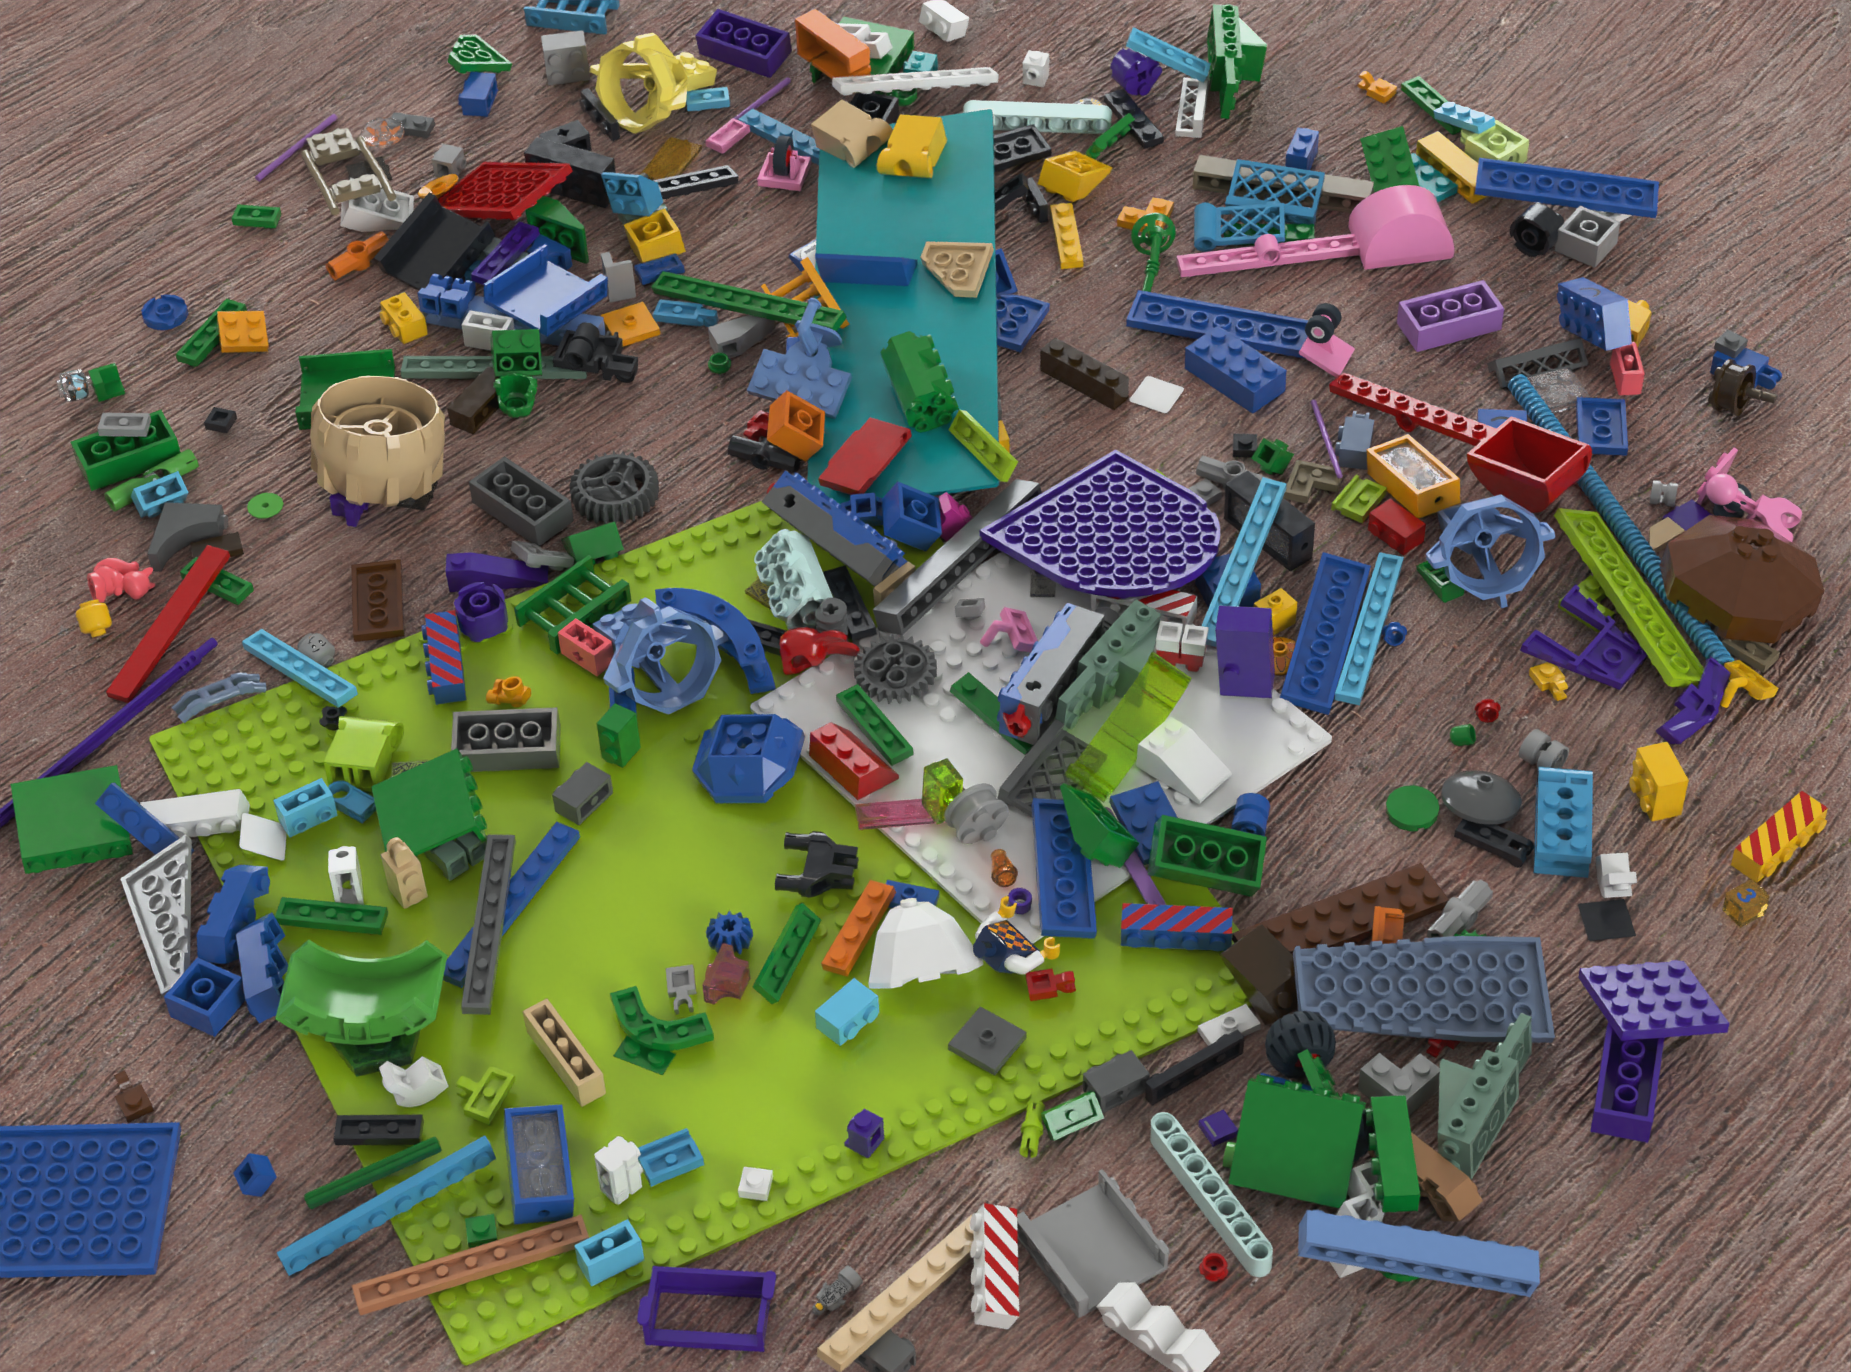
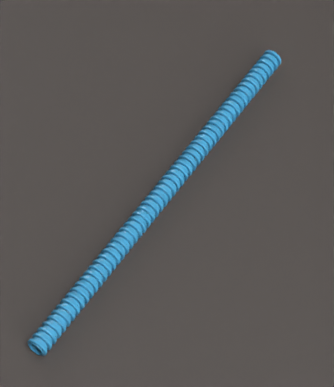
M1523 374L1514 376L1508 383V389L1515 396L1523 410L1527 411V415L1532 422L1539 427L1571 438L1527 377ZM1589 465L1586 473L1577 481L1578 485L1603 517L1611 531L1614 532L1622 546L1625 547L1633 561L1636 562V565L1643 572L1652 587L1655 588V591L1694 642V645L1697 646L1702 656L1706 660L1712 656L1723 667L1725 663L1735 661L1718 636L1715 635L1710 625L1707 623L1702 624L1687 613L1689 607L1681 601L1673 604L1667 599L1659 556L1653 551V548L1601 480V477Z

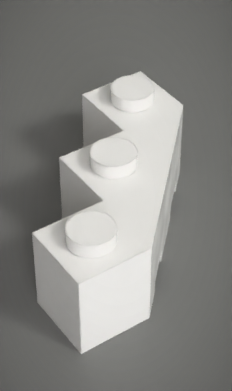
M1371 1161L1352 1168L1347 1192L1351 1199L1343 1202L1336 1215H1349L1355 1219L1378 1220L1382 1222L1384 1212H1382L1381 1201H1376L1374 1191V1185L1378 1183L1377 1176H1372ZM1330 1262L1339 1278L1364 1269L1363 1267Z
M1118 1283L1096 1306L1103 1315L1102 1319L1108 1327L1173 1372H1204L1220 1354V1351L1204 1329H1186L1170 1306H1152L1136 1283Z

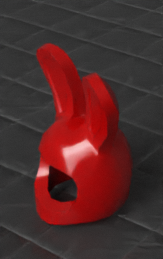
M799 627L786 631L780 637V654L785 675L798 674L806 668L816 667L823 663L826 655L840 654L856 657L860 653V649L857 645L846 642L847 635L838 630L820 633L813 628Z

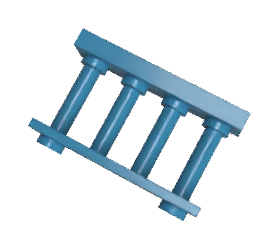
M538 0L539 2L536 7L525 6L524 13L526 26L569 31L583 30V32L606 35V10H618L620 2L619 0ZM547 2L559 3L556 9L545 8ZM567 4L577 5L576 12L565 11ZM587 7L598 8L596 14L585 13Z

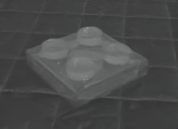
M1570 367L1527 378L1552 413L1576 408L1577 397L1591 398Z

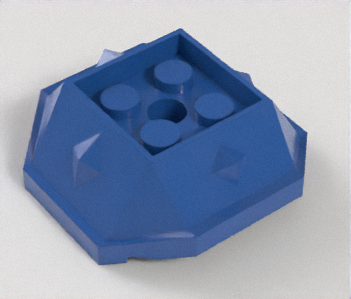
M776 714L721 715L711 729L704 731L692 771L715 803H766L773 796V792L783 787L794 776L805 735L803 730L787 718H781Z

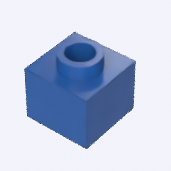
M249 1153L234 1171L242 1194L262 1197L277 1178L268 1156Z

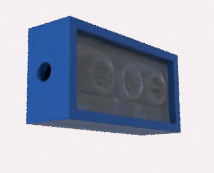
M562 1104L504 1109V1136L514 1224L562 1221L573 1217L574 1195Z

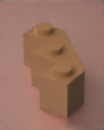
M1411 1132L1420 1196L1429 1198L1442 1221L1460 1222L1483 1201L1477 1192L1476 1184L1465 1173ZM1368 1150L1371 1158H1375L1374 1151Z

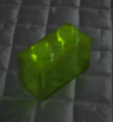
M948 758L925 766L923 773L922 805L938 825L945 822L944 814L946 808L963 790V777Z

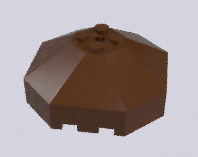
M1708 515L1668 542L1660 563L1667 599L1673 604L1681 601L1689 607L1687 613L1702 624L1710 621L1718 627L1716 633L1724 639L1775 644L1781 639L1784 632L1790 633L1801 625L1805 617L1811 618L1815 615L1824 594L1816 558L1759 520ZM1750 544H1755V546L1758 547V549H1753V547Z

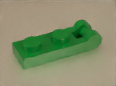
M1128 113L1099 136L1086 150V156L1097 159L1100 152H1103L1107 146L1110 148L1117 142V136L1124 137L1131 130L1129 125L1135 120L1134 117Z

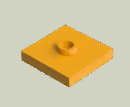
M644 302L601 315V317H604L606 330L611 332V336L618 332L619 338H622L623 347L661 335L659 326Z

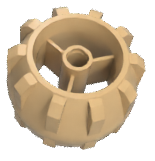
M360 376L335 383L328 387L321 398L317 400L311 412V469L317 473V483L330 494L340 493L346 497L349 503L360 506L363 503H372L391 507L397 506L399 501L410 497L417 500L432 491V484L443 475L445 415L438 407V401L430 391L405 379L384 376Z

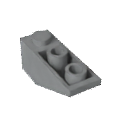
M747 315L708 327L710 346L714 353H724L728 358L742 355L776 328L775 321Z

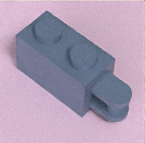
M1353 411L1352 417H1345L1344 426H1339L1338 440H1341V442H1336L1335 455L1339 457L1340 467L1367 470L1366 449L1371 448L1374 430V420L1369 419V412H1366L1365 415L1357 414V411Z

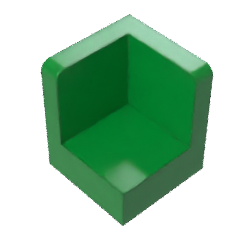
M115 363L88 371L99 402L125 394V389Z

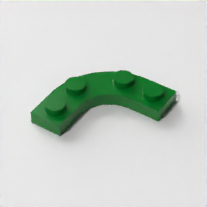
M637 986L610 993L611 1002L621 1028L638 1044L656 1050L674 1051L714 1040V1033L706 1012L680 1020L664 1021L656 1019L647 1012Z

